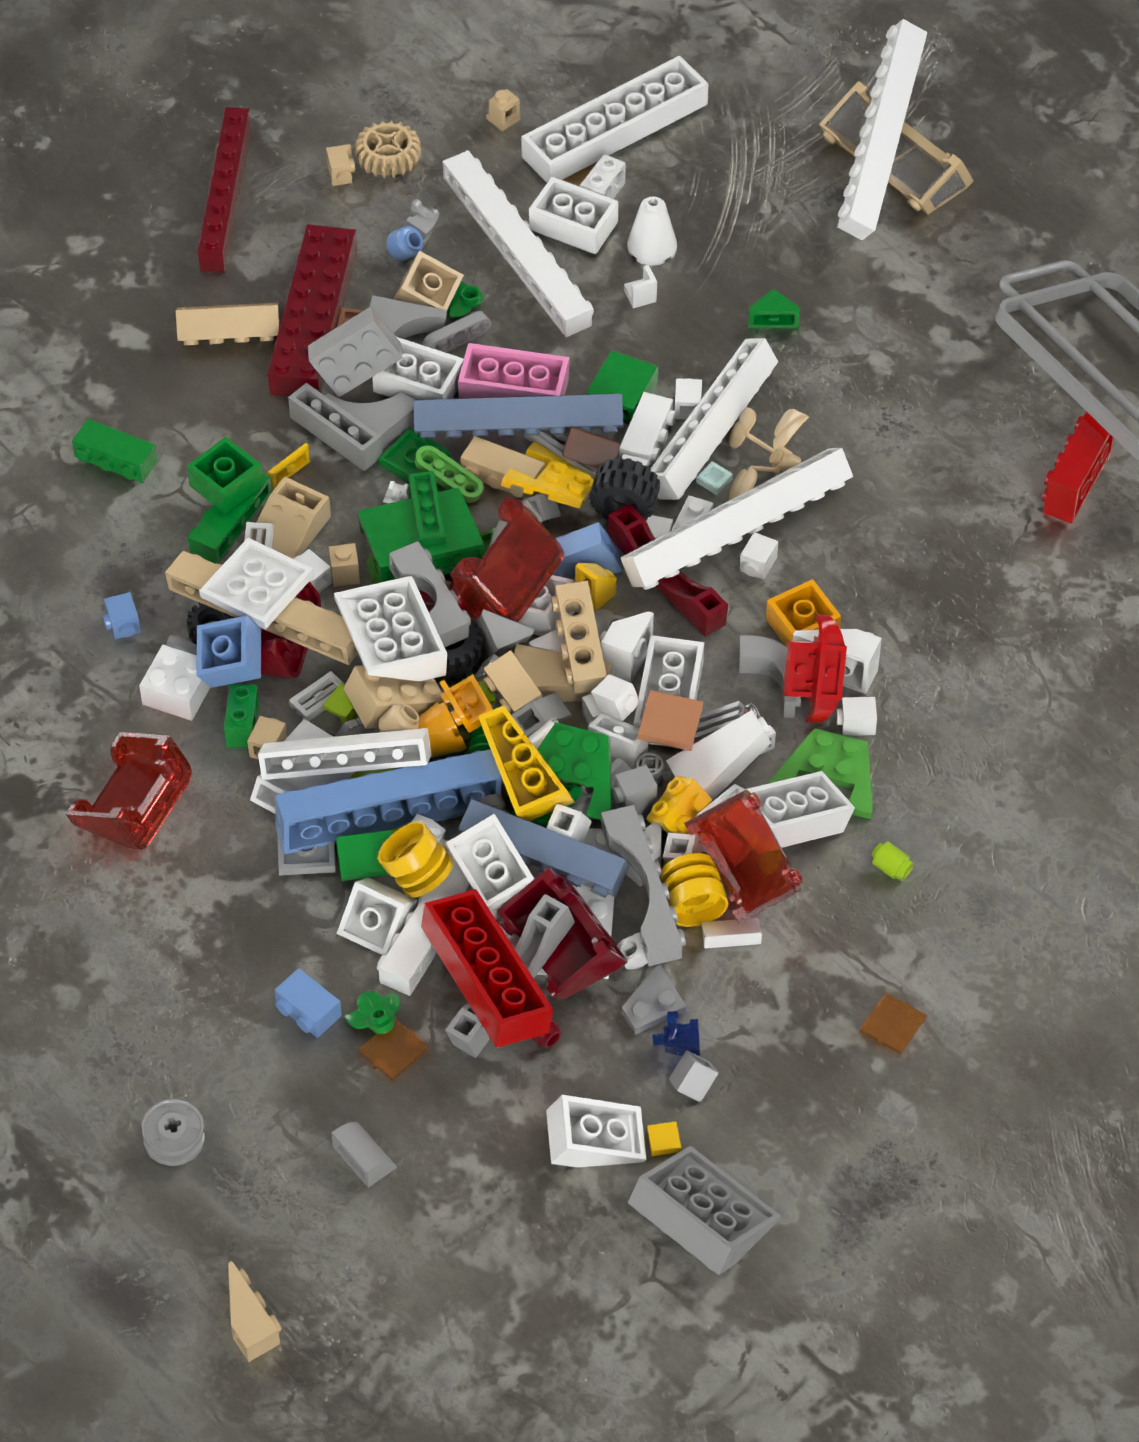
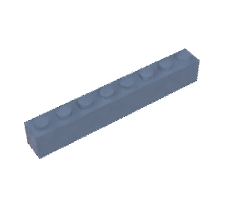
M622 394L413 400L414 432L416 435L420 434L422 439L436 438V434H446L447 438H460L462 433H472V437H487L488 432H498V436H513L514 432L524 431V435L534 436L540 435V431L549 430L551 435L566 434V430H570L571 426L591 433L592 429H602V433H617L618 428H623Z

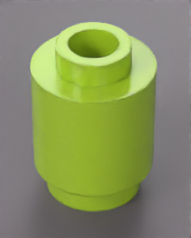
M889 841L884 844L879 843L871 854V857L874 858L872 864L894 880L897 878L903 881L914 867V862L910 860L911 857Z

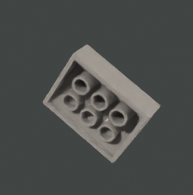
M692 1146L687 1147L641 1175L628 1201V1204L635 1208L642 1216L650 1220L663 1233L669 1235L683 1246L686 1251L693 1254L718 1275L734 1266L781 1217Z

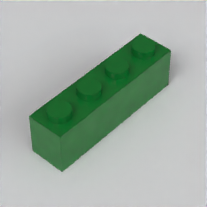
M263 474L264 485L228 513L224 514L214 505L207 509L197 527L192 528L188 534L187 541L189 542L190 554L199 555L207 561L219 564L246 529V522L252 521L272 493L270 476Z

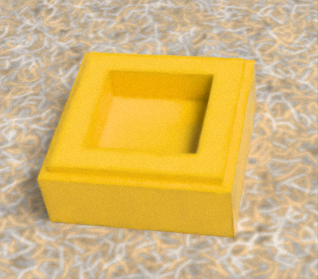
M676 1122L647 1125L652 1156L681 1152Z

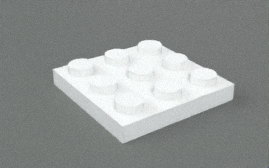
M247 538L199 592L201 598L239 617L248 616L258 626L266 629L314 577L313 568Z

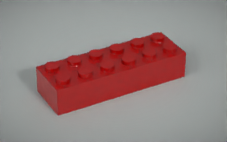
M477 889L424 903L421 928L495 1047L499 1048L549 1033L553 1008Z

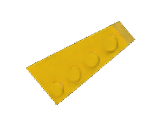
M504 705L478 716L515 813L519 818L532 821L553 812L556 804L568 806L575 803L569 792Z

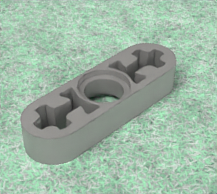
M477 311L430 333L424 338L422 345L446 353L488 332L492 323L484 312Z

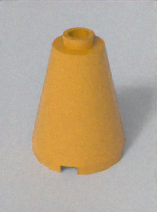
M443 699L436 702L419 716V729L428 728L432 754L430 758L467 749Z

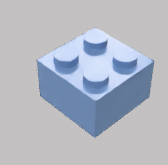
M248 616L197 625L196 676L211 688L261 678V628Z

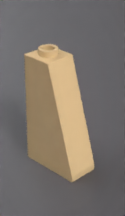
M521 644L516 645L514 655L537 686L542 697L557 693L562 702L582 701V697L592 694L591 691L574 694L572 684L567 685L565 668H569L568 660H562L560 652ZM580 659L577 662L585 664L589 661L585 659ZM604 662L606 676L610 674L616 677V675L612 674V663Z

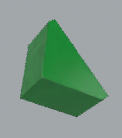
M772 289L749 307L748 328H799L800 307L775 289Z

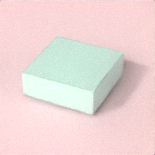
M713 461L696 477L697 484L715 495H718L733 480L731 472Z

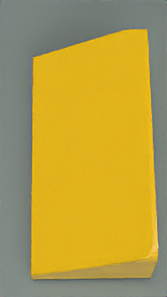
M307 443L265 474L270 476L272 490L277 487L284 477L290 478L310 462L309 445Z

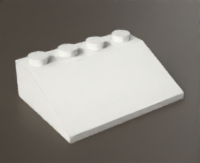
M412 576L334 593L336 603L368 675L413 681H423L446 675L447 652Z

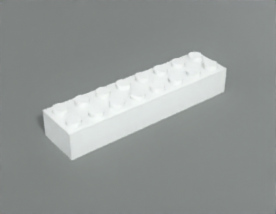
M679 55L523 135L522 158L547 183L551 177L563 180L599 161L604 154L609 156L707 105L708 83Z

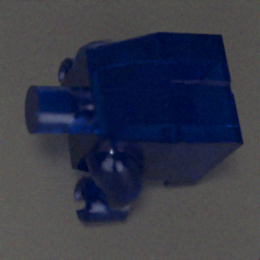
M668 1011V1026L663 1027V1034H652L653 1046L664 1045L666 1053L683 1056L686 1050L700 1056L698 1019H691L690 1023L681 1024L679 1023L678 1012Z

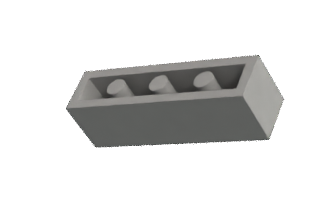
M304 384L288 397L291 419L363 471L374 464L382 455L381 436L309 384Z

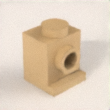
M508 89L497 91L495 96L489 100V114L486 115V119L499 130L504 131L520 120V99Z
M351 145L326 148L327 166L332 186L352 183L351 173L355 172V164L352 158Z

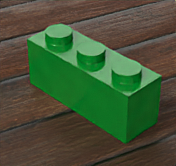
M90 419L85 421L72 439L74 456L79 460L92 463L106 471L118 473L127 479H133L141 483L144 482L158 462L155 444Z

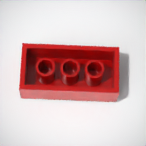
M1087 411L1084 417H1078L1074 428L1075 433L1068 435L1064 445L1065 451L1058 453L1054 463L1055 469L1048 471L1044 481L1047 487L1041 501L1045 502L1044 514L1071 524L1109 458L1114 442V437Z

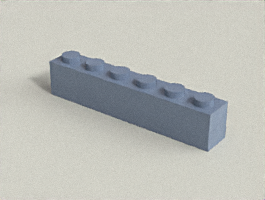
M471 799L458 828L460 834L495 814L527 867L532 864L539 867L540 872L549 867L562 877H565L573 886L581 887L583 884L590 887L594 894L601 897H607V895L616 897L629 868L626 859Z

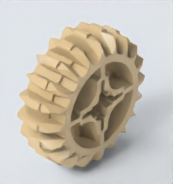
M392 120L390 123L381 121V124L372 123L371 128L365 127L364 131L359 133L355 143V155L360 168H364L366 173L372 172L374 177L382 175L384 179L389 175L395 178L396 174L404 176L405 171L412 172L413 166H417L421 155V142L419 137H417L416 131L411 130L410 125L403 126L402 122L394 124Z

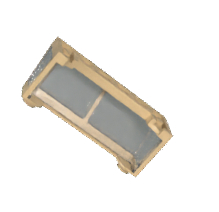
M860 81L852 87L819 124L824 131L822 136L833 145L836 142L852 156H854L855 150L860 144V131L867 118L865 112L872 100V97L867 92L868 88ZM903 122L888 184L909 199L908 204L916 211L921 209L926 214H930L967 189L974 180L961 159L954 154L951 156L948 152L944 153L911 126Z

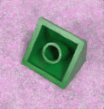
M387 830L336 837L342 881L389 875L379 863L377 857L381 846L393 834V831Z

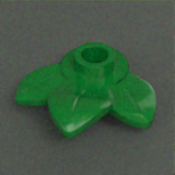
M461 281L447 309V312L450 313V318L464 317L469 314L471 309L479 307L483 302L482 292L478 287L467 285Z
M365 991L357 998L358 1009L346 1014L345 1020L353 1028L363 1029L369 1027L376 1034H385L394 1027L395 1012L400 1008L401 1000L395 992L382 997L378 992Z

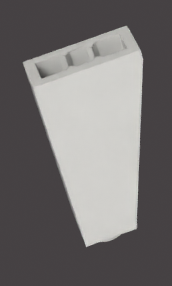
M753 710L693 744L692 751L683 750L666 760L675 777L682 776L694 779L713 801L771 744L766 734L771 730L763 716L757 719Z

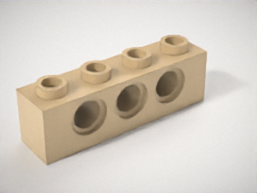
M588 581L556 585V596L551 597L553 612L559 613L560 620H556V629L558 636H563L564 644H560L562 660H568L569 668H565L567 685L572 684L574 694L589 692L607 677ZM574 611L578 612L579 614L576 616H571L568 613ZM576 635H580V636H583L584 638H583V639H580V640H576V639H574V638H572V637H574V636H576ZM580 659H585V660H588L589 662H588V663H585V664H581V663H578L577 661L580 660Z

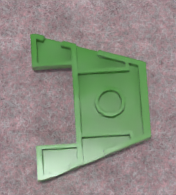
M814 728L768 782L769 784L823 771L835 786L853 790L849 800L855 807L852 815L871 820L872 795L867 741Z

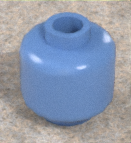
M404 226L389 234L386 241L387 250L393 259L406 261L416 257L419 251L422 252L423 238L416 228Z

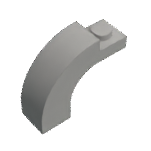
M740 635L739 673H756L769 676L780 685L783 692L787 647L770 638ZM783 695L784 718L795 717V707H800L801 697Z

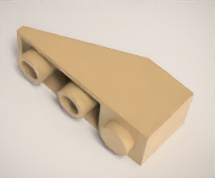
M233 1261L228 1263L232 1334L247 1361L250 1362L280 1345L279 1332L282 1329L277 1318L273 1314L269 1316L265 1311L266 1304L258 1291L253 1293L249 1287L251 1282L244 1269L238 1270Z

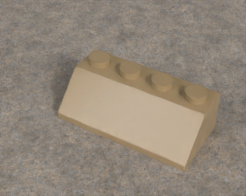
M279 302L177 308V340L183 341L184 345H197L199 340L209 339V344L224 343V338H234L236 343L250 342V337H260V341H274L275 336H278L280 328Z

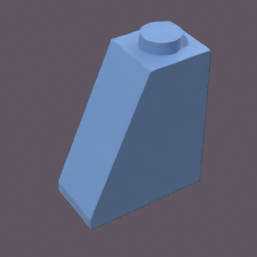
M599 522L541 544L542 555L540 556V561L547 563L548 571L554 576L563 578L575 577V566L578 563L598 564L612 573L623 571L620 550Z

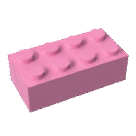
M468 343L458 379L459 399L565 396L569 381V357Z

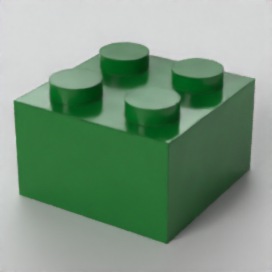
M226 436L187 465L189 486L224 514L228 513L264 485L262 464Z

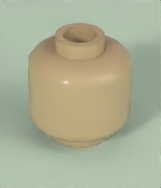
M395 704L380 717L378 721L380 732L419 729V715L409 705Z

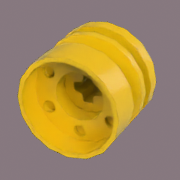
M419 821L409 823L390 835L381 846L377 857L379 863L388 874L395 877L396 883L402 888L404 893L412 898L423 896L438 887L447 878L454 863L452 856L445 850L443 845L437 843L434 834L424 822Z
M703 853L686 854L671 860L661 869L662 875L659 878L661 883H666L670 899L667 901L669 907L674 906L678 922L675 924L684 927L700 926L701 922H711L719 918L726 911L728 900L723 884L720 882L721 879L715 859L710 855Z

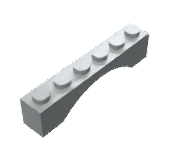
M634 805L601 812L602 831L609 851L626 859L627 863L641 878L647 891L649 906L640 929L641 946L648 966L681 959L682 947L686 946L685 936L682 929L677 930L675 924L678 922L674 906L669 907L667 901L670 899L666 883H661L659 877L662 875L658 860H653L651 854L654 853L650 837L645 838L643 831L646 830L642 814L637 815Z
M546 894L528 916L525 928L515 947L516 952L533 978H535L575 923L568 906ZM469 1003L459 1010L445 1029L452 1044L474 1058L479 1055L490 1040Z

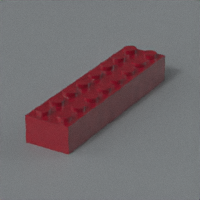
M306 225L268 370L269 394L291 396L306 383L322 393L325 380L309 362L308 345L331 332L337 326L357 253L356 229Z

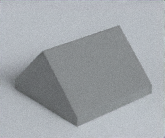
M484 609L475 620L478 623V627L481 628L483 647L488 658L493 654L499 656L515 649L517 644L524 645L534 632V629Z

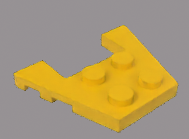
M535 441L529 446L525 455L545 462L546 468L537 479L512 468L502 479L501 486L510 489L511 484L523 487V493L532 495L537 491L547 494L548 500L579 509L589 498L594 481L590 475L582 472Z

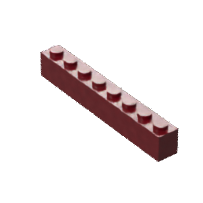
M225 107L198 246L200 271L225 273L251 134L249 108Z

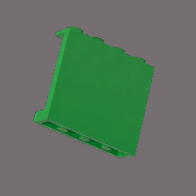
M460 488L438 492L446 543L422 546V548L429 551L435 569H440L443 574L455 572L462 567L473 568L481 566L485 556L484 543ZM412 498L357 511L360 533L365 534L379 569L380 583L395 580L394 575L389 569V553L419 541Z

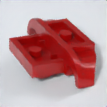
M816 614L819 634L814 636V641L788 640L782 695L808 697L807 701L811 702V710L809 716L805 718V723H822L833 713L838 701L842 700L847 646L844 643L840 628L830 615Z

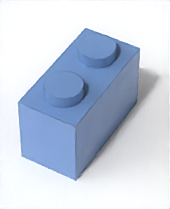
M299 968L274 990L275 1005L279 1012L284 1016L289 1015L292 1017L300 1029L306 1033H312L317 1038L342 1016L340 1000Z

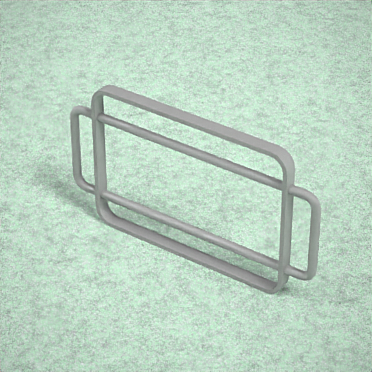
M1067 260L1003 276L999 285L1002 292L1008 298L1001 302L995 319L997 324L1139 461V440L1008 313L1021 309L1139 423V409L1032 307L1092 290L1139 335V321L1103 287L1119 292L1138 311L1139 290L1123 276L1110 272L1091 276L1080 265ZM1062 270L1070 271L1079 278L1078 280L1021 295L1010 285Z

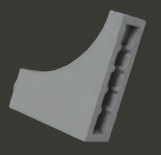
M372 295L370 307L372 306L396 337L405 339L416 334L432 333L445 326L447 310Z
M403 391L388 399L373 403H353L341 400L329 393L325 395L381 436L382 452L393 444L409 427H414L413 400L416 399L409 397Z

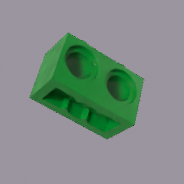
M230 684L224 723L226 747L248 748L247 741L258 720L260 703L257 685Z

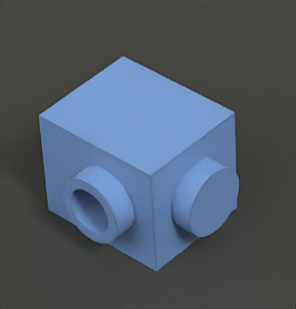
M130 592L104 599L106 614L103 615L106 630H112L114 639L130 637L141 633L138 614Z

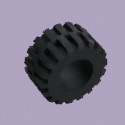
M621 457L615 458V460L608 459L597 468L589 495L590 504L598 514H602L607 520L611 513L630 504L647 521L654 511L660 490V480L657 479L658 475L652 472L649 466H644L640 461H633L630 458L622 459Z
M471 620L468 637L451 644L459 648L446 650V675L434 678L437 683L445 680L446 684H450L451 681H455L457 684L463 678L466 679L471 676L472 673H477L479 665L483 662V636L481 628L478 627V623L475 620Z

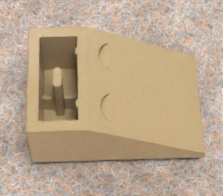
M284 477L270 494L256 523L273 524L272 549L294 559L305 551L331 518L330 498ZM253 529L252 540L256 541L257 529ZM263 530L262 544L265 545L266 530Z

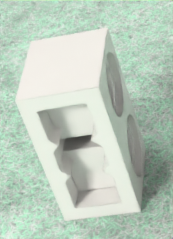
M604 154L581 183L580 187L614 199L625 184V162Z

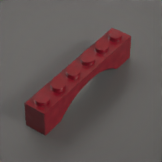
M630 504L608 516L607 534L625 555L655 540L646 520ZM681 571L673 577H663L658 580L659 584L656 587L704 637L726 625L729 604L712 587H706L694 582Z

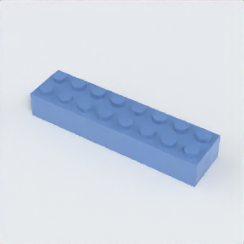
M490 749L475 751L471 754L457 757L450 756L443 760L428 762L427 765L395 768L391 771L377 774L371 773L349 780L342 779L335 783L314 785L302 790L286 791L275 795V828L285 855L297 852V850L312 849L316 845L317 847L329 845L328 842L332 841L335 844L336 837L400 828L411 823L416 814L430 818L435 822L465 815L471 799L479 802L488 795H501L502 777Z

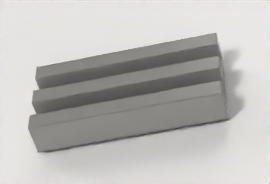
M740 701L702 713L694 741L696 743L733 722L734 719L736 720L743 716L745 706Z

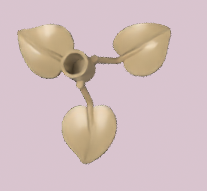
M745 408L742 411L739 421L735 423L728 439L730 447L738 448L743 443L745 437L771 453L769 462L772 463V467L751 465L748 470L742 469L730 487L729 500L753 489L757 480V471L773 472L778 475L780 471L785 472L801 463V458L792 454L784 446L809 418L808 415L795 409L786 411L775 428L774 434L776 437L773 440L772 448L749 433L756 422L755 411L751 408Z

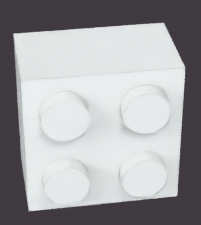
M162 645L139 685L142 705L192 721L210 689L209 685L196 676L197 655Z

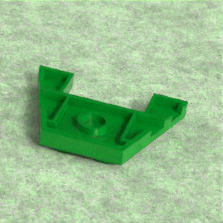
M555 722L537 748V751L560 781L594 789L586 816L601 821V812L612 810L610 737L605 734Z

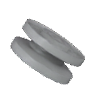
M179 1099L163 1100L153 1105L146 1112L142 1121L144 1148L149 1157L159 1164L168 1166L184 1165L194 1160L202 1151L205 1142L203 1117L197 1107L188 1101Z

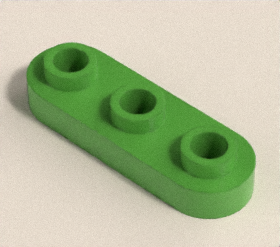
M423 446L417 450L415 465L421 472L434 471L436 482L447 490L460 488L465 502L473 503L481 498L484 486L477 476L433 446Z

